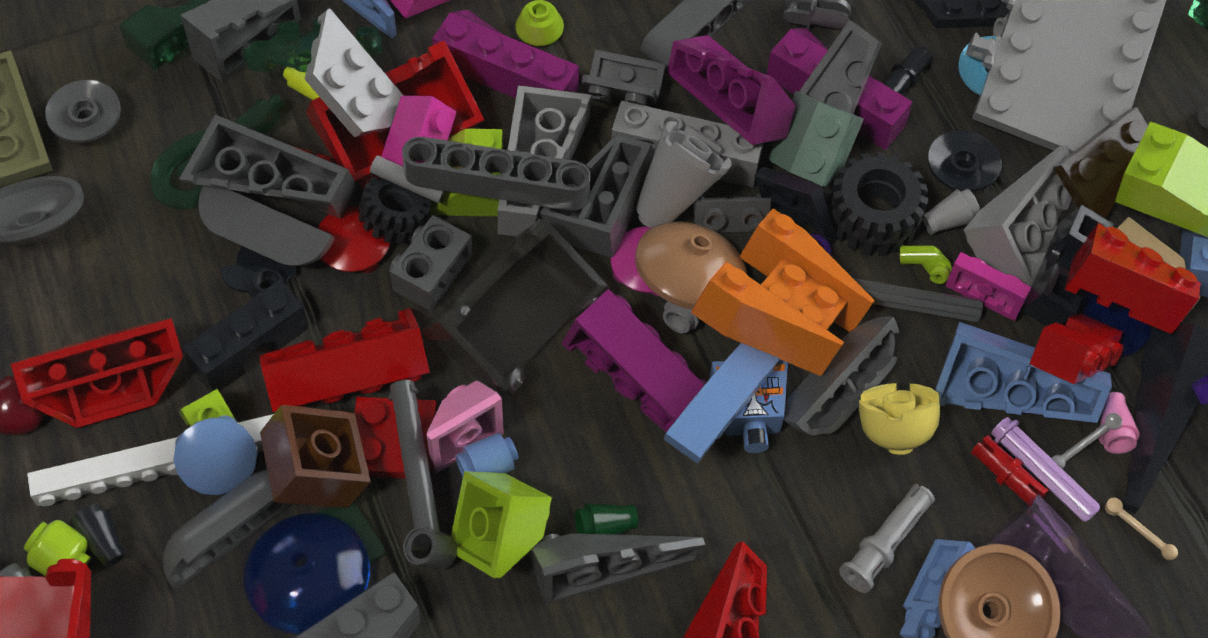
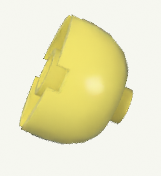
M897 383L879 385L865 390L861 394V400H859L862 429L872 442L888 449L890 453L898 455L908 454L914 448L929 441L934 435L940 418L939 394L932 388L919 384H910V391H897Z

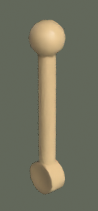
M1110 498L1105 505L1106 512L1113 516H1120L1159 548L1166 560H1173L1178 556V549L1174 545L1164 543L1127 513L1118 498Z

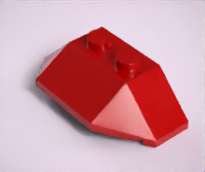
M169 318L56 348L11 363L10 365L23 404L36 408L49 416L78 428L156 405L181 362L183 353L173 320Z

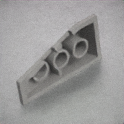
M1061 145L980 209L964 229L967 241L977 258L1004 274L1016 276L1029 286H1032L1050 241L1058 227L1056 224L1060 213L1063 210H1068L1072 199L1053 168L1070 155L1067 145Z

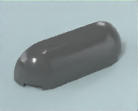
M203 186L198 202L199 213L203 223L209 230L284 265L306 266L316 262L328 252L335 239L331 234L229 189Z
M894 317L875 318L850 331L841 339L844 342L822 376L811 372L785 401L784 420L792 428L807 435L831 434L859 407V400H861L863 391L877 386L891 371L897 361V357H894L893 354L895 349V333H899V329Z
M267 470L257 472L245 479L180 526L171 535L163 552L162 563L165 577L175 591L293 505L273 501Z

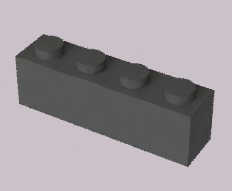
M218 115L213 117L179 178L183 183L294 199L339 219L343 216L358 187L348 169Z

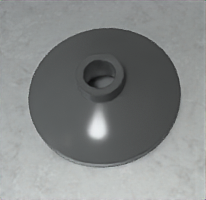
M79 80L64 85L51 96L46 106L45 117L50 130L57 137L69 142L85 143L105 136L115 127L120 117L121 105L117 94L108 85L95 80Z

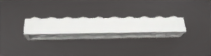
M274 414L237 423L243 426L254 439L257 454L264 451L260 431ZM178 437L27 473L30 496L37 506H50L57 501L65 499L75 500L85 494H99L110 488L128 487L132 483L143 480L153 481L159 476L168 474L178 475L173 460L175 441Z

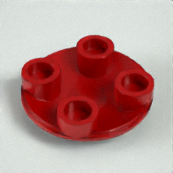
M348 206L341 219L327 215L319 224L317 229L335 237L328 252L320 259L321 263L325 266L344 272L361 271L363 273H370L378 268L379 262L388 252L390 243L384 242V235L380 234L377 239L372 236L373 229L366 231L363 228L364 222H360L358 218L359 206Z

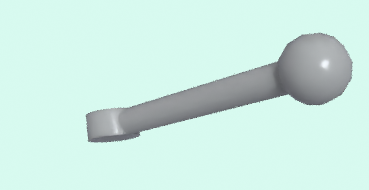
M1116 413L1108 414L1102 426L1062 455H1054L1052 459L1063 469L1067 460L1108 430L1119 429L1123 424L1122 418Z

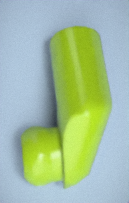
M936 246L900 247L901 265L921 264L929 273L930 280L933 283L944 284L948 281L952 270L951 262Z

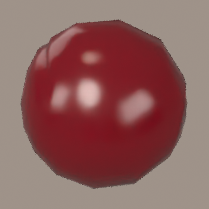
M14 376L2 378L0 380V433L22 436L37 429L46 417V414L22 403Z

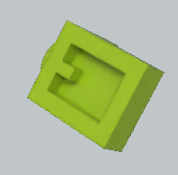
M218 389L179 411L185 424L190 426L198 421L213 417L218 418L223 415L234 418Z

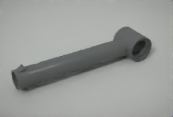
M401 380L390 385L391 392L388 400L393 402L396 415L395 419L414 529L405 537L403 552L406 559L412 564L435 570H444L454 562L457 555V545L452 536L440 532L422 425L418 412L416 393H419V391L414 386L413 381ZM432 543V550L428 555L429 546Z

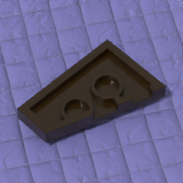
M1137 107L1124 112L1053 167L1077 207L1083 205L1105 219L1116 203L1124 173L1148 127Z

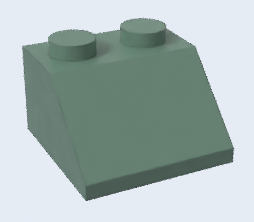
M795 91L792 98L795 108L787 138L775 140L767 160L790 173L818 185L833 188L837 173L841 167H844L864 119Z

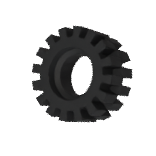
M374 176L370 179L369 184L366 183L358 210V218L360 222H364L363 228L366 231L373 229L372 236L377 239L381 234L385 236L384 242L390 243L391 238H396L397 243H403L405 237L410 242L415 230L420 225L425 226L431 200L381 177L377 179ZM384 204L396 205L405 211H393L385 207Z

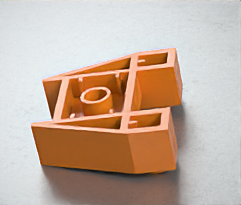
M773 208L757 226L740 255L742 260L767 276L764 282L760 285L747 276L744 271L735 268L726 261L709 280L691 313L726 337L822 376L844 343L828 331L831 325L835 322L846 331H852L858 326L875 300L805 229L794 223L789 216L781 214Z

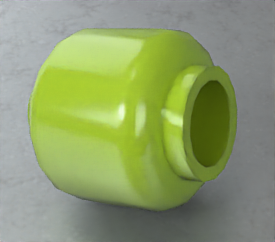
M54 520L49 524L43 521L34 530L24 546V550L28 552L27 564L44 576H46L47 568L57 564V561L60 559H76L87 565L91 559L90 556L85 554L88 549L86 538L61 520Z

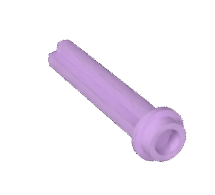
M1009 417L1004 418L991 432L996 438L994 442L997 444L1001 443L1016 458L1018 457L1024 463L1023 465L1081 521L1087 522L1099 511L1100 504L1018 427L1020 422L1017 419L1012 421Z

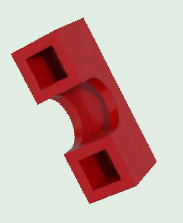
M1079 313L1069 317L1065 326L1053 323L1043 327L1029 365L1067 382L1076 384L1117 363L1123 350V344L1119 343L1123 331Z

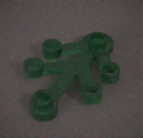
M318 18L313 20V30L301 39H299V24L293 21H285L278 24V35L271 40L252 42L249 47L243 50V60L247 62L248 68L252 71L264 72L274 69L278 64L295 68L299 72H306L307 66L312 60L311 48L313 40L318 38L321 24L317 23ZM364 26L356 30L355 39L370 56L382 53V36L378 33L377 28ZM298 40L292 45H286L289 42Z

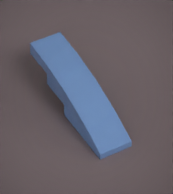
M741 343L666 432L664 440L698 464L715 440L720 438L736 415L738 416L780 362L781 358Z

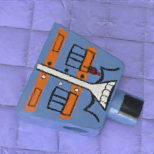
M780 360L738 416L736 415L724 431V434L728 436L743 435L746 452L760 453L766 451L769 448L767 434H775L781 431L785 412L788 362ZM725 361L712 362L709 379Z

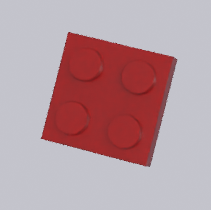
M356 397L354 413L369 477L406 479L393 402L389 401L388 398ZM417 399L431 475L427 432L436 415L437 404L436 400Z

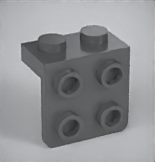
M595 49L590 75H583L581 83L587 94L592 95L591 100L599 103L612 104L614 99L657 108L666 64Z

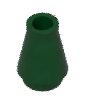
M585 503L584 508L575 510L577 534L617 535L627 530L637 529L638 515L636 508L633 504L608 505Z

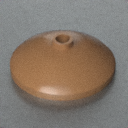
M670 222L657 225L644 233L635 251L636 268L646 285L668 302L691 310L694 308L709 280L726 261L747 274L746 265L740 258L739 252L725 237L710 228L695 223Z
M991 544L974 548L960 556L949 568L943 579L938 607L941 625L946 638H1056L1060 623V603L1055 585L1044 567L1023 550L1002 544ZM985 603L989 605L991 609V615L989 618H987L983 613V606Z

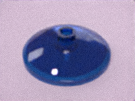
M317 513L295 515L269 528L251 549L244 570L245 592L252 608L264 622L286 633L301 634L366 591L370 576L369 558L362 540L345 522L329 515ZM298 559H308L303 567L294 566Z

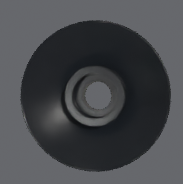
M955 130L940 135L931 144L927 156L928 166L934 177L943 185L960 191L969 189L971 192H975L989 187L997 180L1002 168L1001 155L996 146L986 137L966 130Z

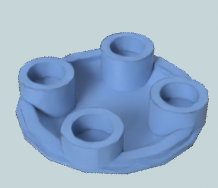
M223 415L218 418L213 417L198 421L186 429L183 434L179 435L175 441L173 460L178 476L188 487L201 494L221 495L229 492L251 476L256 465L257 450L254 439L243 426L237 424L234 418Z

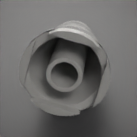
M671 121L666 124L661 133L635 207L639 214L638 219L649 228L673 222L717 182L731 166L729 156L725 162L720 157L719 153L722 148L713 139L694 127L687 125L684 130L674 128L678 122Z

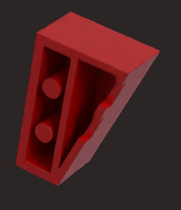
M1098 223L1072 260L1065 290L1074 294L1080 288L1098 295L1096 299L1098 304L1109 307L1112 302L1131 309L1128 312L1129 317L1172 334L1198 301L1201 283L1198 282L1196 276L1183 267L1175 268L1164 262L1161 255L1149 247L1140 248L1130 242L1128 237L1115 227L1106 228Z

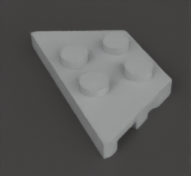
M329 8L318 17L317 23L321 24L318 38L313 40L311 48L312 60L307 66L305 80L354 138L369 135L374 131L378 133L390 131L400 97L403 94Z

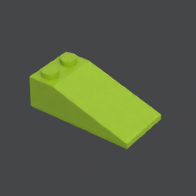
M1150 121L1124 173L1115 202L1208 237V148L1187 134Z

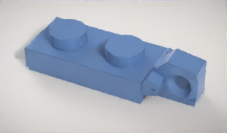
M935 539L903 604L907 611L905 623L900 632L902 637L933 638L935 636V628H939L941 625L938 605L943 579L949 568L960 556L975 548L971 542Z

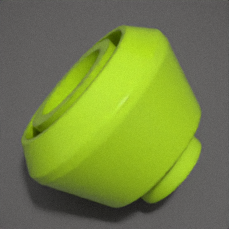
M534 0L525 5L516 20L515 28L517 35L525 43L533 46H546L560 38L563 33L564 23L562 17L550 2Z

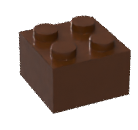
M281 405L260 431L274 502L348 508L371 482L355 413Z

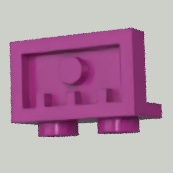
M960 252L946 283V287L968 298L980 299L983 301V306L1013 321L1016 320L1031 289V286L1023 283L1016 276L1004 274L988 266L983 260L977 257H970Z

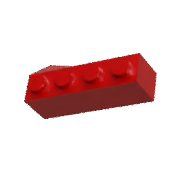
M411 308L398 311L399 319L391 322H383L380 317L365 322L366 326L357 333L343 329L329 333V335L322 339L323 343L316 346L313 341L307 340L260 355L261 369L272 411H277L281 405L305 407V404L319 400L322 403H332L342 399L344 394L355 391L371 393L380 390L383 384L401 380L415 382L421 378L422 374L430 373L420 328Z

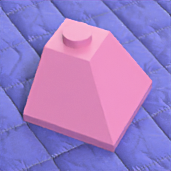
M476 380L468 386L461 385L454 388L442 400L427 432L431 468L435 474L455 463V455L463 452V447L498 432L501 435L504 434L502 398L496 391Z

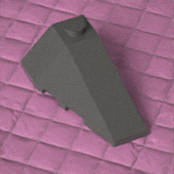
M549 534L544 536L530 550V560L544 605L703 560L706 544L703 537L567 534L560 536L559 534Z

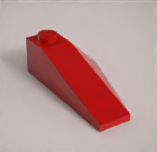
M743 541L736 543L683 638H759V616H763L766 613L767 565Z

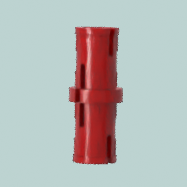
M989 435L985 436L982 439L983 443L979 442L973 448L971 454L997 476V483L1001 486L1006 484L1030 509L1034 508L1037 505V501L1040 502L1049 490L1022 467L1024 463L1018 457L1013 459L992 440V437Z

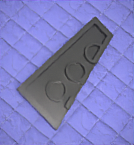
M849 20L799 92L853 114L882 42ZM775 140L764 143L772 148Z

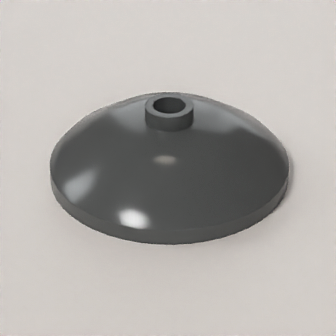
M44 176L19 181L1 188L0 245L38 243L57 233L79 212L84 202V193L81 185L68 177Z

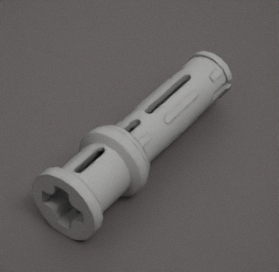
M914 484L905 498L884 521L880 529L873 536L863 538L859 544L860 550L850 562H844L839 569L841 577L848 585L862 593L870 592L874 586L873 580L882 568H888L893 563L896 547L907 536L924 512L934 503V495L925 486L921 485L919 487V484Z

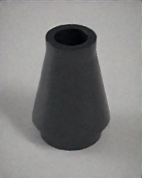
M100 503L87 506L71 518L74 529L86 538L87 548L97 557L104 568L111 567L125 558L126 553L121 546L111 513L108 509H103Z

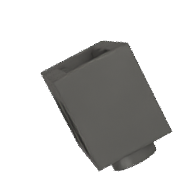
M432 215L425 226L420 225L415 230L411 238V244L403 254L399 253L393 259L389 269L393 291L432 311L473 256L471 235ZM438 245L446 246V247L443 248V249H434V248H433V247L438 246ZM417 273L425 274L423 277L420 278L411 277L412 275Z

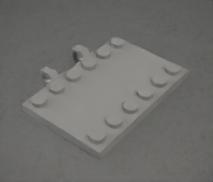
M1001 0L1007 3L1006 8L1010 10L1001 37L997 36L995 40L993 38L987 40L979 37L978 33H975L971 38L966 55L983 61L982 66L989 69L972 119L1053 151L1061 145H1067L1071 154L1124 112L1132 109L1166 0Z

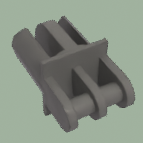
M786 0V7L788 9L784 11L783 18L790 23L806 25L808 30L810 24L843 30L851 16L853 0Z

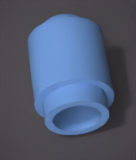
M499 432L463 447V452L455 455L462 477L464 471L508 473L514 470L513 461L519 459L511 438L503 439Z

